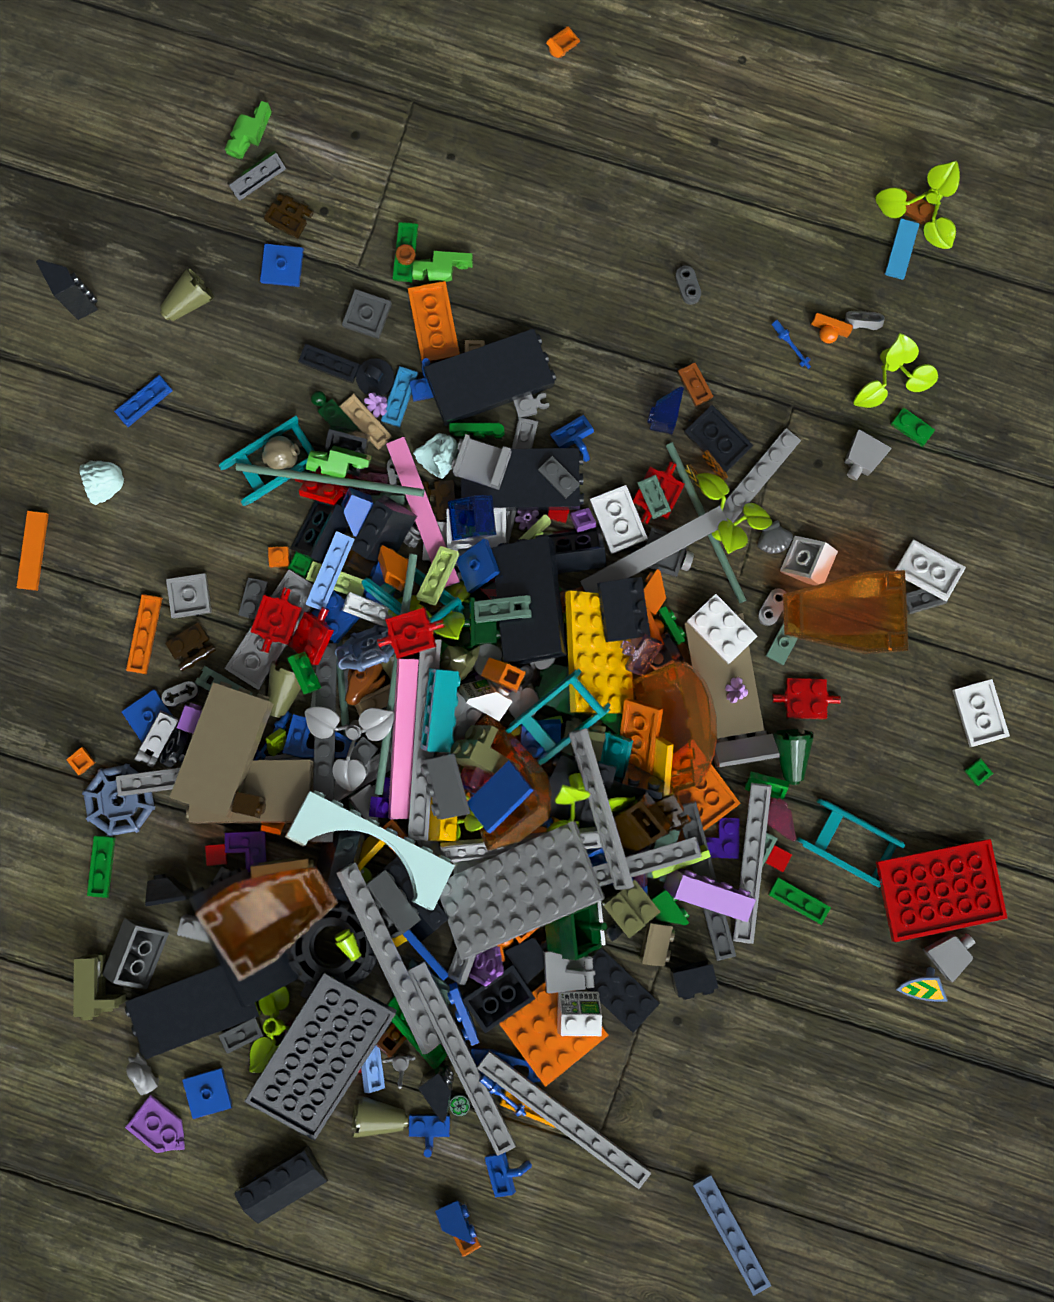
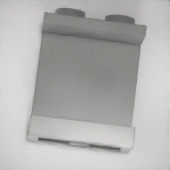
M465 434L464 440L460 439L457 450L460 451L457 458L454 457L451 465L454 476L499 490L512 453L511 449L504 446L500 449L470 439V436Z

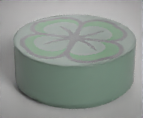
M457 1094L451 1099L450 1110L454 1115L463 1116L469 1111L470 1101L465 1095Z

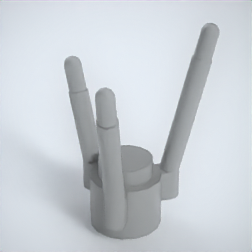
M400 1053L395 1057L382 1059V1063L393 1062L394 1069L399 1072V1089L402 1088L404 1071L408 1068L409 1060H415V1057L411 1054Z

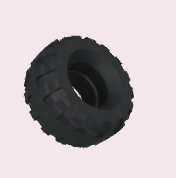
M326 898L317 900L301 910L289 928L286 943L289 964L298 975V978L304 984L306 983L313 987V989L325 970L356 986L368 976L377 962V957L350 901L345 902ZM327 926H339L344 930L349 929L354 934L361 956L354 961H350L347 957L340 963H327L316 953L314 946L316 935Z

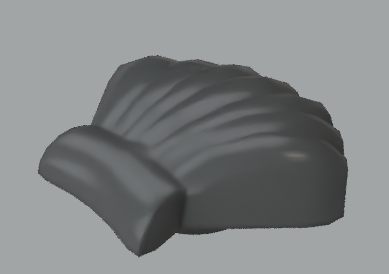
M776 520L768 528L762 529L757 547L769 554L780 553L789 547L793 534L781 527L779 521Z

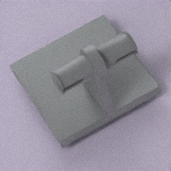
M544 952L546 993L584 990L585 980L586 988L594 987L593 975H595V970H593V958L583 957L579 960L562 959L561 954Z

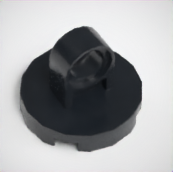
M369 359L358 368L356 382L360 391L366 396H369L372 392L376 395L385 396L392 390L395 381L394 372L386 361Z
M668 631L662 634L661 637L664 645L649 654L650 664L656 668H661L674 661L679 669L687 666L682 661L684 658L675 641H672L670 638L671 634ZM657 653L663 655V661L660 664L653 662V656Z
M178 728L172 731L168 739L170 742L167 748L164 747L160 756V762L165 766L172 767L177 760L183 762L189 747V743H187L188 733Z

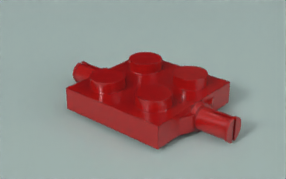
M669 462L665 472L650 467L644 478L647 479L656 475L671 511L685 485L672 476L677 467L674 463L670 470L673 462ZM639 488L633 503L645 510L641 522L643 523L647 516L644 524H648L651 513ZM671 512L666 513L660 517L668 519Z
M320 466L318 467L316 472H312L314 474L326 475L321 473L322 470ZM347 474V475H346L345 477H343V478H350V479H352V475ZM295 479L296 482L303 483L299 489L300 496L335 505L338 499L346 495L349 489L348 486Z
M283 587L280 598L263 595L250 631L265 639L261 649L263 652L269 653L272 642H280L289 646L302 608L292 605L287 601L291 589Z
M321 607L318 617L311 612L304 611L289 645L298 654L305 652L312 665H319L334 632L325 621L329 609L326 607Z
M420 608L385 619L388 627V636L378 638L377 642H381L378 643V646L391 644L396 658L435 648L437 646L433 636L434 630L444 628L445 625L441 624L444 621L441 619L431 622L426 608Z
M787 678L784 695H772V702H784L786 718L827 719L828 704H840L841 702L839 700L841 699L840 695L829 696L827 692V679Z

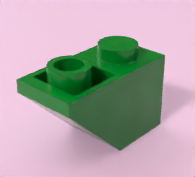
M663 889L650 898L660 910V913L655 916L658 920L681 925L689 924L687 920L689 917L688 913L683 907L679 909L675 903L678 899H675L668 891Z

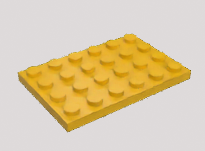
M566 591L569 675L573 671L580 669L582 672L577 679L602 707L609 702L611 706L608 713L623 714L625 699L630 698L634 700L631 639L606 642L599 593ZM569 684L570 713H595L594 709L574 686Z

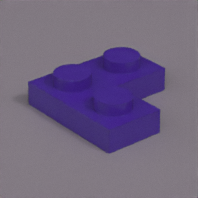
M385 777L383 797L371 796L369 817L388 818L390 778Z
M721 818L718 826V838L705 837L710 857L739 858V818Z
M226 832L225 853L245 852L246 869L248 872H251L253 863L267 861L266 832Z

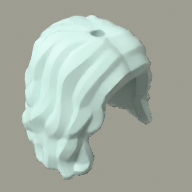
M438 433L426 441L425 445L417 448L413 454L416 456L418 463L422 464L425 469L436 477L443 479L451 470L453 459L458 457L460 451L457 450L458 443L453 437Z
M89 461L86 464L80 465L79 470L83 485L85 486L84 489L92 504L97 505L112 498L124 484L121 468L112 462Z

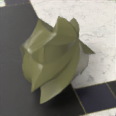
M480 645L470 651L460 646H448L440 656L441 669L459 671L461 682L469 672L473 671L472 667L477 661Z

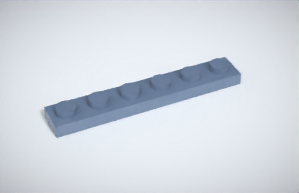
M711 1174L694 1182V1188L753 1296L770 1287L771 1284Z

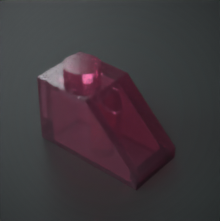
M780 798L778 800L771 799L767 825L789 841L794 842L796 835L792 812L787 808L788 804Z

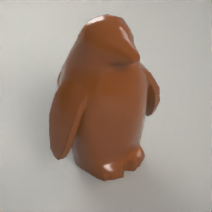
M381 663L368 667L362 672L356 669L348 670V688L345 701L349 705H357L363 697L379 690L384 684L386 676L384 675L379 679L383 670Z

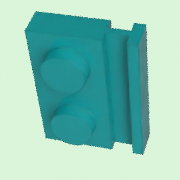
M611 731L605 732L600 762L616 766L614 776L621 779L624 778L633 740L613 734Z

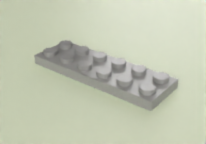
M288 570L271 597L280 598L283 587L291 589L287 601L292 605L302 608L292 635L293 638L304 611L310 612L312 609L311 606L306 605V601L313 584ZM250 628L225 669L259 690L270 674L271 662L275 661L276 664L288 645L272 642L269 653L263 652L261 649L265 639L260 635L251 633Z

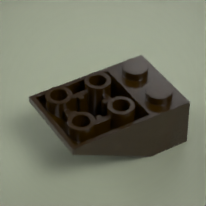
M647 792L613 815L625 856L652 844L665 835L672 825Z

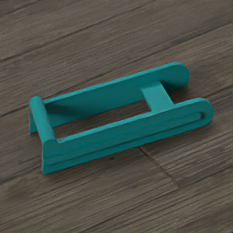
M294 416L219 464V468L225 470L235 463L252 465L247 457L248 455L266 445L272 437L280 436L291 428L308 455L311 450H315L298 425V417ZM308 458L290 470L304 471ZM243 472L254 492L241 500L242 505L246 506L253 503L291 478L278 476L264 485L257 473Z
M415 568L414 581L421 586L426 575ZM369 578L362 580V585L368 593L396 615L401 614L402 604L390 595L397 590L386 582L382 586H378ZM443 589L439 601L446 606L429 618L431 622L441 620L451 611L463 614L464 607L461 604V600L458 597H453Z
M580 669L573 671L512 721L505 730L509 734L520 724H523L545 749L546 753L534 763L537 767L547 762L567 746L571 740L568 734L556 744L532 715L569 684L574 686L595 711L592 716L573 731L588 729L610 711L609 707L611 705L609 702L602 707L577 679L582 672Z
M818 798L817 803L831 810V814L814 845L797 837L796 841L803 844L802 846L880 888L877 867L872 877L825 852L843 817L890 842L881 860L890 859L897 846L905 847L904 842L829 801H823Z

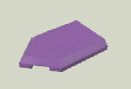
M495 946L477 954L468 977L487 986L503 974L504 969L500 947Z
M150 1095L125 1128L155 1153L184 1150L182 1119Z

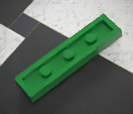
M393 995L386 1003L397 1010L392 1019L393 1024L433 1069L438 1068L448 1055L446 1050L439 1044L428 1054H422L395 995Z

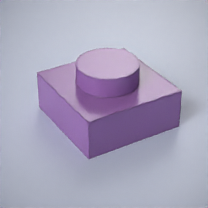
M589 508L571 513L570 518L577 532L596 527V521Z

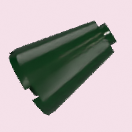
M798 729L778 730L777 733H773V737L780 755L778 758L783 778L790 785H798L805 778L814 732L804 730L803 734L798 732Z

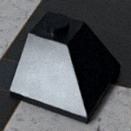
M166 874L154 875L153 880L147 881L145 906L187 900L193 896V893L172 876L166 877Z

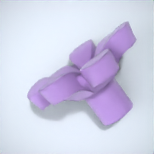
M372 392L369 394V397L364 399V402L369 404L367 409L370 412L373 411L374 417L386 414L387 399L385 396L376 395Z
M517 511L519 516L515 517V522L520 523V530L523 531L526 527L529 530L539 520L536 518L539 516V512Z
M739 677L732 678L731 685H726L725 690L729 692L726 698L731 703H736L738 699H743L748 694V690L745 689V685L742 684V679Z

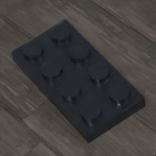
M600 948L591 957L593 958V970H595V975H593L594 987L586 989L589 992H599L600 1003L634 1033L658 1007L660 1002L604 949Z

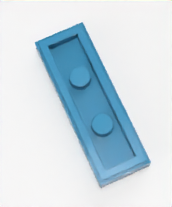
M900 219L884 275L901 280L905 278L919 223Z
M399 366L387 401V412L382 416L381 422L400 428L411 397L409 381L416 380L418 372Z

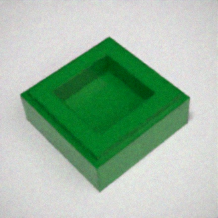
M296 552L287 569L306 578L314 560Z
M981 758L964 770L976 786H979L993 775Z

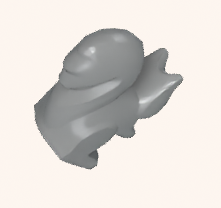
M138 1052L134 1058L129 1056L128 1060L130 1063L127 1065L126 1073L140 1095L147 1094L157 1088L159 1078L153 1075L152 1069L147 1065L146 1060Z

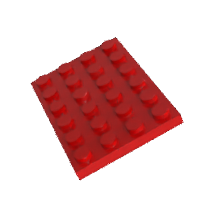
M991 839L876 861L892 942L1008 919Z

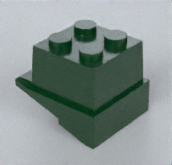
M474 598L461 602L464 607L463 615L465 622L460 631L459 639H455V646L463 647L467 651L484 644L497 646V641H501L500 627H497V622L499 621L477 623L475 622Z
M552 664L550 667L541 670L540 677L542 680L540 685H537L535 688L539 699L569 676L568 667ZM569 685L545 704V706L554 708L564 715L578 719L582 717V713H570Z
M598 902L546 924L548 952L561 954L562 959L579 960L587 956L588 953L601 948L600 930L605 931L607 924L599 922Z

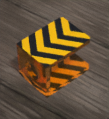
M706 450L702 457L715 474L726 481L728 475L711 453ZM689 463L687 464L685 470L687 474L690 476V478L697 485V487L701 490L698 479L696 478V475H698V473Z

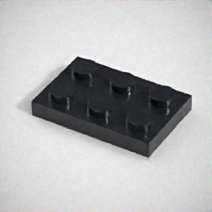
M713 405L684 432L704 454L708 450L725 473L754 446Z

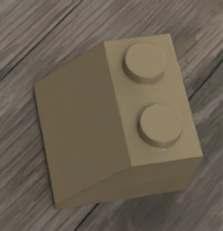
M652 920L647 923L639 958L642 964L665 966V962H669L671 950H668L669 942H673L675 930H672V925Z

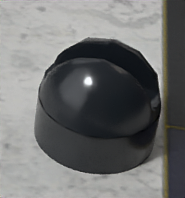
M612 924L607 928V936L612 942L624 933L617 924Z

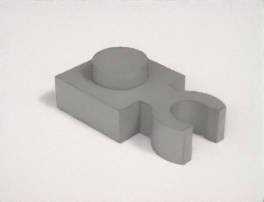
M546 393L539 394L536 399H533L532 394L514 400L518 418L536 415L537 408H549V403L542 404L540 402L541 399L546 398Z

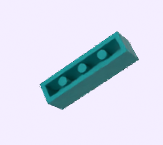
M429 668L420 747L425 751L450 753L454 743L452 732L456 724L454 714L455 707L458 705L457 687L460 685L459 671Z

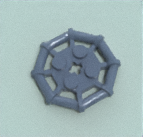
M377 624L373 628L357 634L355 632L352 633L351 637L335 650V655L338 659L337 666L342 670L348 668L362 672L368 667L382 662H389V658L395 653L394 648L391 644L379 647L378 643L381 642H377L378 638L388 636V627Z
M127 763L123 766L98 769L96 776L82 792L85 800L87 822L93 823L107 833L108 837L139 832L143 823L156 808L152 792L144 793L146 804L140 803L139 794L120 796L123 798V802L118 806V803H114V799L118 795L117 783L108 779V776L130 775L139 772ZM103 780L105 783L103 789L99 793H94L97 786ZM92 797L97 798L99 810L96 812L94 811ZM138 807L144 808L137 820L134 821L132 816ZM101 814L107 816L111 820L110 825L99 819L98 816ZM127 819L130 824L115 827L118 820Z

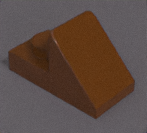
M392 1023L383 1033L376 1046L391 1058L406 1040V1037Z

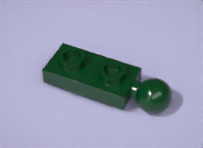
M322 391L312 393L311 402L315 406H321V409L317 412L330 426L334 425L354 431L358 430L354 422L333 399L326 402V395Z

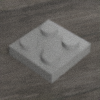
M207 574L166 579L171 618L212 613Z

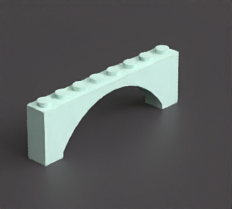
M314 790V792L310 791L307 793L285 836L286 838L305 846L308 840L333 831H359L377 837L391 847L405 865L413 888L414 897L412 902L428 910H434L455 866L450 863L451 860L442 855L437 857L432 854L433 850L425 846L420 848L414 845V840L408 837L402 839L396 836V831L390 828L385 830L379 827L380 823L370 818L367 821L361 818V813L353 809L348 811L342 808V803L336 800L330 802L324 799L325 795L321 792Z

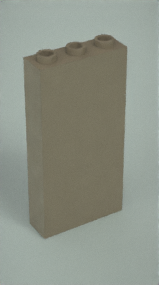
M733 611L745 623L743 613L738 614L737 611ZM684 623L683 630L686 635L685 641L703 741L764 731L749 645L730 664H727L688 623ZM739 677L742 679L745 689L748 690V694L743 699H738L736 703H731L726 698L729 692L725 690L726 685H731L732 678Z
M221 681L220 684L213 683L169 798L231 819L236 791H242L274 704L268 701L269 697L258 694L255 697L250 695L251 691L239 688L237 691L231 689L232 685Z
M311 760L252 761L241 793L265 798L266 809L260 818L233 812L230 819L189 805L186 810L187 819L194 824L292 823L307 793L313 792L314 762Z

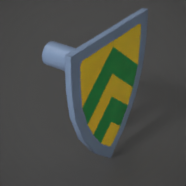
M932 967L927 968L925 977H911L910 980L896 988L897 991L916 999L948 1002L939 976H934L935 969Z

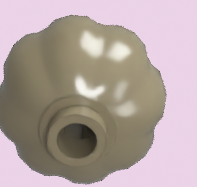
M275 436L264 446L262 459L264 464L272 469L290 470L296 465L297 455L300 454L298 445L293 444L288 438Z

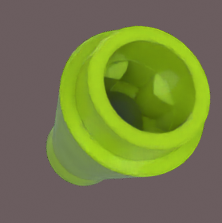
M349 929L340 932L334 937L336 940L335 944L347 955L350 961H354L361 956L354 934Z

